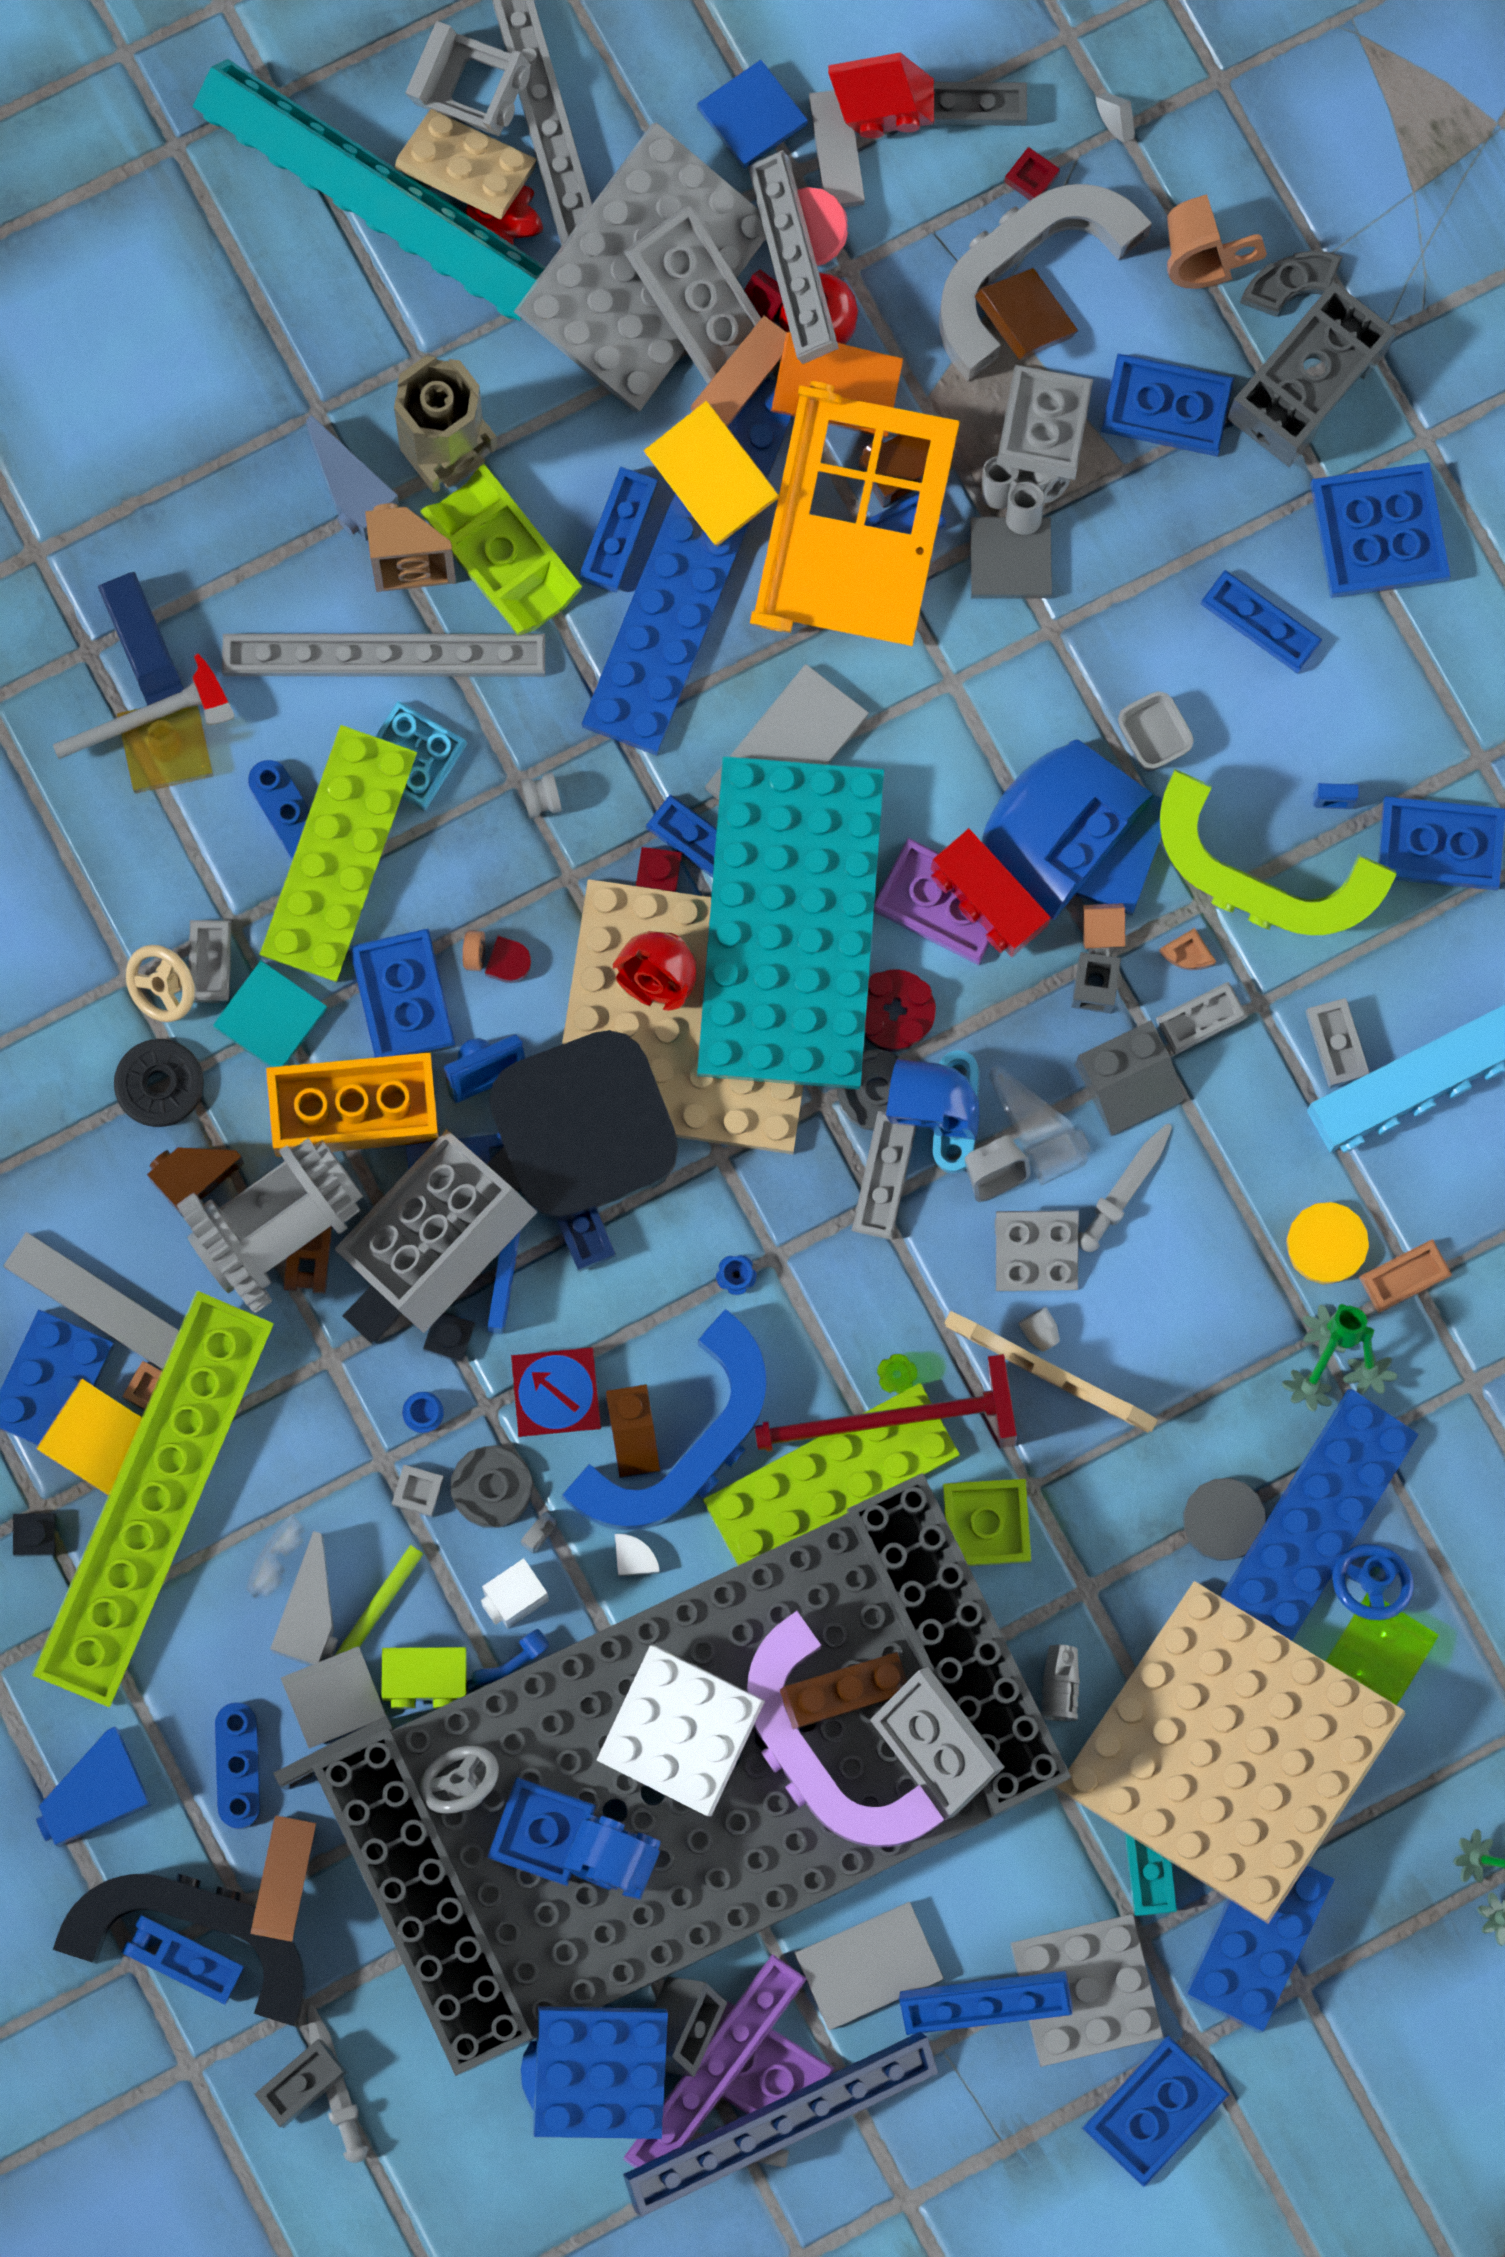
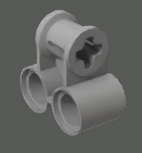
M998 456L990 458L983 467L982 500L992 508L1004 509L1007 507L1006 524L1013 532L1021 535L1036 532L1042 523L1043 505L1061 496L1068 487L1070 479L996 465Z

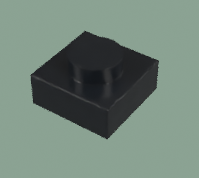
M443 1313L430 1326L423 1351L463 1364L475 1328V1322Z
M13 1514V1556H56V1514Z

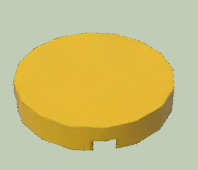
M1333 1202L1316 1203L1302 1210L1291 1223L1286 1238L1288 1255L1295 1270L1307 1280L1323 1285L1334 1284L1352 1277L1365 1262L1369 1248L1368 1233L1360 1217L1348 1207Z

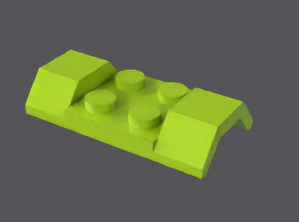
M485 464L477 468L466 484L447 498L420 510V513L430 526L451 541L453 557L518 636L538 629L566 608L582 589L581 584Z

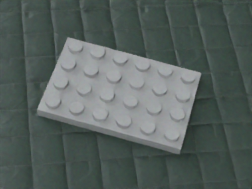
M657 122L650 125L514 310L518 316L634 412L641 411L685 348L624 251L685 206L692 207L736 279L766 239L759 209Z

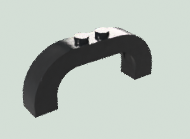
M177 1873L175 1881L149 1874L123 1875L109 1879L89 1890L73 1905L61 1924L53 1950L95 1964L98 1962L104 1940L110 1928L121 1917L140 1910L160 1912L239 1937L255 1949L263 1966V1985L254 2014L297 2027L306 1992L305 1969L300 1952L293 1940L291 1942L251 1934L256 1907L240 1902L241 1893L220 1886H217L215 1893L199 1889L201 1880Z

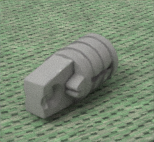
M1061 1644L1049 1645L1042 1679L1043 1696L1040 1714L1045 1720L1077 1721L1078 1687L1080 1685L1078 1649Z

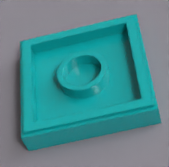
M260 960L217 1018L213 1028L267 1066H286L324 1015L327 1006Z

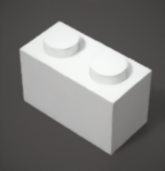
M524 1558L482 1586L486 1597L480 1600L494 1624L496 1625L502 1621L507 1629L549 1601L547 1591Z

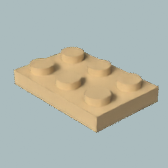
M430 109L398 155L394 169L502 219L534 171L537 159Z

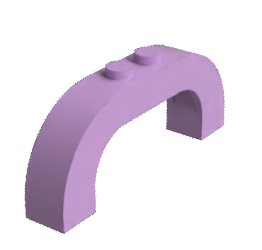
M796 1611L779 1623L765 1637L755 1653L748 1675L747 1692L765 1700L754 1724L756 1732L767 1747L761 1751L762 1756L775 1773L782 1769L791 1783L785 1788L797 1806L800 1808L806 1804L815 1817L827 1829L839 1837L855 1844L870 1847L898 1846L920 1838L944 1821L920 1785L899 1800L886 1806L866 1807L859 1805L841 1792L798 1729H792L779 1689L784 1687L788 1676L800 1663L821 1649V1644L798 1611Z

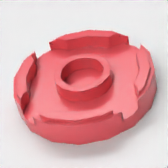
M811 187L798 189L817 266L825 265L839 254L846 243L848 235L847 214L839 201L825 190Z

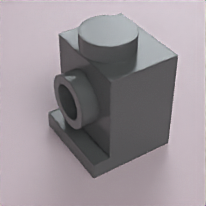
M1091 948L1088 949V953L1081 952L1078 958L1071 1008L1111 1014L1115 1004L1121 958L1112 957V952L1105 949ZM1097 975L1102 979L1103 985L1101 987L1091 986L1088 983V978Z

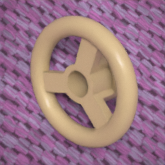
M146 945L132 954L126 968V983L130 996L137 1007L150 1018L160 1022H174L183 1018L190 1011L195 995L194 981L185 962L175 952L160 945ZM158 957L162 959L161 964L152 974H138L139 966L146 958ZM141 988L151 989L154 994L160 996L167 1010L159 1009L150 1003ZM182 990V999L179 1003L174 994Z

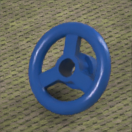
M1362 1544L1352 1547L1338 1559L1333 1570V1586L1338 1599L1349 1611L1369 1620L1390 1619L1400 1614L1412 1599L1414 1582L1408 1565L1397 1553L1384 1546ZM1372 1556L1365 1561L1362 1569L1351 1564L1358 1558ZM1399 1575L1401 1580L1400 1595L1394 1603L1385 1607L1382 1594L1392 1584L1395 1576ZM1370 1576L1377 1577L1380 1582L1375 1581ZM1345 1577L1361 1584L1362 1589L1368 1593L1370 1607L1359 1603L1352 1597L1347 1589Z

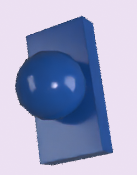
M517 1034L494 1044L482 1038L467 1040L461 1045L457 1060L443 1066L449 1096L455 1104L492 1088L494 1081L502 1070L517 1061L525 1059L523 1042Z

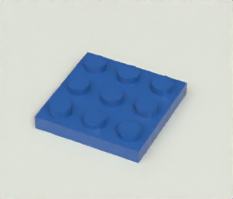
M1430 462L1311 480L1310 486L1330 598L1449 581L1451 576Z
M539 2006L533 2113L534 2137L662 2139L667 2010L652 2008Z

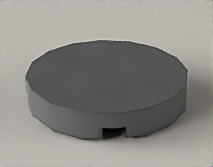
M874 1049L863 1052L860 1090L837 1088L840 1108L850 1122L864 1130L874 1131L878 1111L885 1113L887 1111L894 1065L897 1059H905L896 1054L885 1052V1050Z
M484 1446L469 1451L457 1463L451 1476V1496L457 1511L468 1522L482 1528H501L515 1522L526 1511L532 1498L533 1480L527 1464L516 1452L502 1446Z
M1231 1478L1213 1479L1200 1485L1188 1498L1183 1512L1184 1530L1191 1546L1201 1555L1216 1561L1235 1560L1246 1555L1266 1522L1265 1508L1258 1494L1247 1484Z

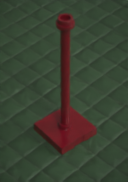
M1004 1354L988 1356L987 1368L991 1390L983 1391V1396L772 1428L769 1427V1421H763L762 1425L755 1426L758 1451L766 1449L767 1452H773L772 1444L984 1412H986V1416L995 1415L1000 1448L1016 1446L1017 1433Z

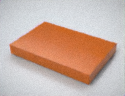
M789 331L785 337L771 411L795 417L800 397L798 394L799 385L810 387L811 381L833 385V393L840 395L842 398L894 408L903 358L837 343L839 349L802 364L797 359L791 332ZM829 420V425L875 436L876 429ZM884 431L883 438L888 437L889 432Z

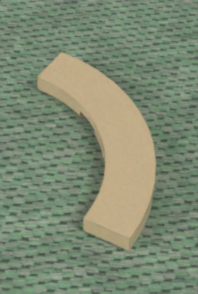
M950 1311L944 1322L946 1324L945 1327L998 1355L1004 1354L1007 1361L1086 1402L1104 1409L1109 1414L1147 1433L1149 1431L1152 1432L1158 1419L1134 1405L1062 1370L955 1312Z

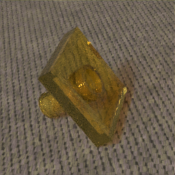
M199 706L183 708L121 734L134 794L214 777ZM138 709L117 713V717H121Z

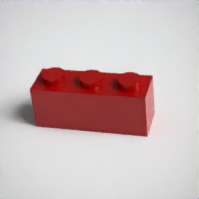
M969 828L932 860L930 869L934 872L931 875L933 881L943 892L948 893L951 891L960 900L961 903L958 907L972 923H975L977 920L988 931L985 935L987 940L998 952L1002 953L1005 950L1013 957L1048 927L1051 917Z

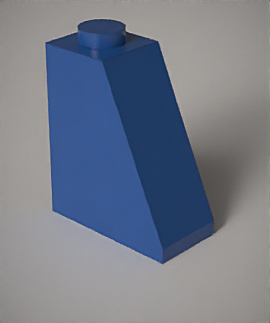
M117 1727L108 1729L38 1806L42 1816L36 1818V1821L46 1842L52 1839L56 1846L61 1847L151 1806Z

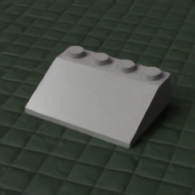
M446 1129L334 1250L417 1328L425 1333L529 1222L537 1211Z

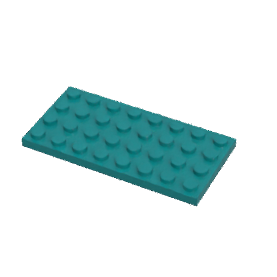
M723 756L697 1077L860 1090L884 769Z

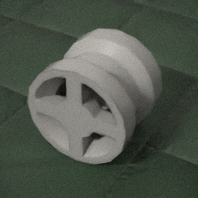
M552 772L544 774L542 779L535 781L530 778L521 779L530 819L539 817L540 813L545 811H551L552 813L562 812Z

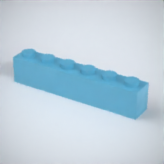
M1505 1005L1312 1102L1307 1112L1329 1153L1341 1148L1343 1154L1365 1143L1362 1137L1368 1133L1377 1130L1378 1134L1382 1135L1401 1124L1398 1118L1410 1112L1417 1117L1433 1109L1436 1106L1435 1099L1447 1093L1450 1099L1468 1091L1472 1088L1470 1081L1484 1075L1487 1081L1505 1072Z

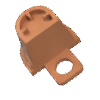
M1207 194L1178 204L1167 216L1171 256L1167 261V272L1171 281L1177 286L1200 289L1233 280L1230 269L1261 260L1267 255L1262 236L1259 234L1222 244ZM1244 247H1255L1249 254L1235 255L1238 250Z

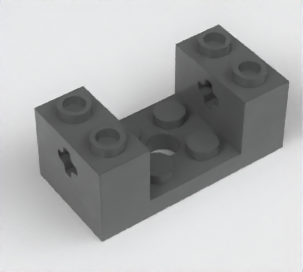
M1333 281L1234 398L1227 419L1290 468L1313 441L1320 423L1359 377L1364 380L1388 352L1396 329ZM1310 358L1319 359L1325 365V372L1320 376L1309 375L1305 371L1303 363Z

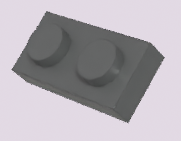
M317 2039L254 2095L279 2127L285 2128L348 2072L325 2042Z

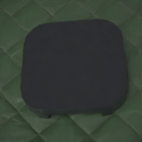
M611 1030L591 1033L522 1059L502 1070L493 1083L490 1094L493 1119L522 1195L526 1202L545 1217L558 1219L559 1221L575 1219L576 1215L650 1187L654 1189L666 1181V1178L675 1167L679 1150L672 1121L645 1053L635 1040L624 1033Z

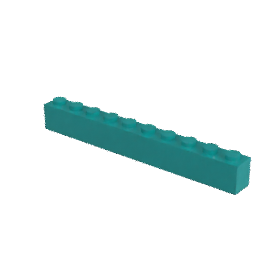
M226 59L210 68L192 106L203 114V118L207 122L215 126L224 127L235 135L239 143L250 148H256L268 156L269 162L274 166L288 169L300 177V181L306 187L323 192L333 199V203L338 208L355 213L365 220L366 225L370 229L378 233L387 234L396 240L399 247L405 252L419 255L431 263V267L437 273L451 276L463 284L464 289L469 294L478 298H484L495 305L497 311L503 316L518 321L522 320L514 310L545 270L546 266L410 177L394 169L393 166L231 60Z

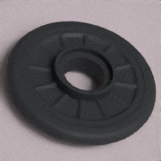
M151 1039L135 1045L122 1057L114 1076V1091L120 1107L136 1122L152 1127L170 1126L188 1117L198 1105L204 1087L202 1068L194 1054L180 1043L167 1039ZM157 1072H163L170 1077L169 1088L160 1094L151 1092L147 1087L149 1077Z

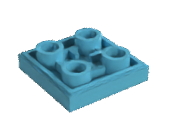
M400 701L396 702L375 736L417 752L401 798L423 811H426L467 746L465 739Z

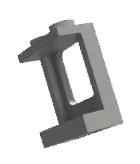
M436 21L405 94L417 106L428 110L433 109L454 120L500 136L503 127H507L513 118L515 111L514 102L519 90H523L529 81L531 72L529 67L531 64L519 51L513 50L512 54L457 34L451 26ZM470 60H476L504 71L487 113L460 104L452 99L462 71Z

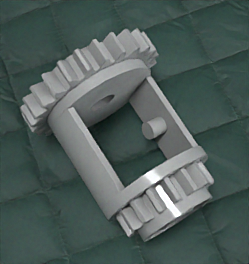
M307 1138L293 1149L288 1145L284 1146L279 1152L285 1162L220 1208L212 1199L204 1204L195 1193H192L177 1204L180 1213L193 1231L187 1238L198 1256L221 1287L228 1294L235 1289L255 1314L272 1302L270 1295L265 1287L272 1283L266 1273L331 1225L338 1234H341L348 1229L344 1222L361 1211L355 1202L363 1197L362 1193L323 1140L313 1145L310 1139Z

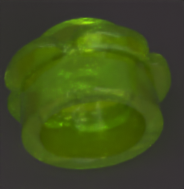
M893 1354L889 1359H883L877 1368V1375L880 1376L879 1385L884 1391L888 1393L894 1391L897 1394L913 1387L912 1382L917 1379L915 1364L902 1354ZM899 1371L901 1373V1376L899 1378H895L893 1376V1372Z

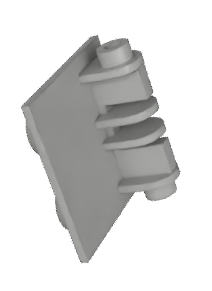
M996 1211L994 1223L996 1235V1291L1078 1290L1079 1211Z

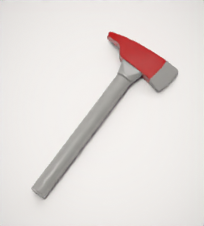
M197 653L194 655V659L198 669L193 675V683L182 690V692L53 744V748L58 759H61L191 706H203L207 725L233 720L235 715L215 674L206 661Z

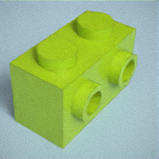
M466 1647L382 1648V1700L391 1701L392 1709H415L416 1701H433V1708L438 1709L467 1695Z

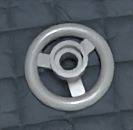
M461 1746L445 1752L428 1766L421 1778L419 1793L423 1803L429 1809L445 1814L457 1813L476 1807L490 1793L497 1781L499 1774L497 1759L489 1750L479 1746ZM465 1759L459 1768L451 1771L446 1776L437 1777L448 1765ZM480 1761L486 1766V1774L481 1783L474 1773V1769ZM446 1790L451 1801L439 1800L433 1795V1792Z

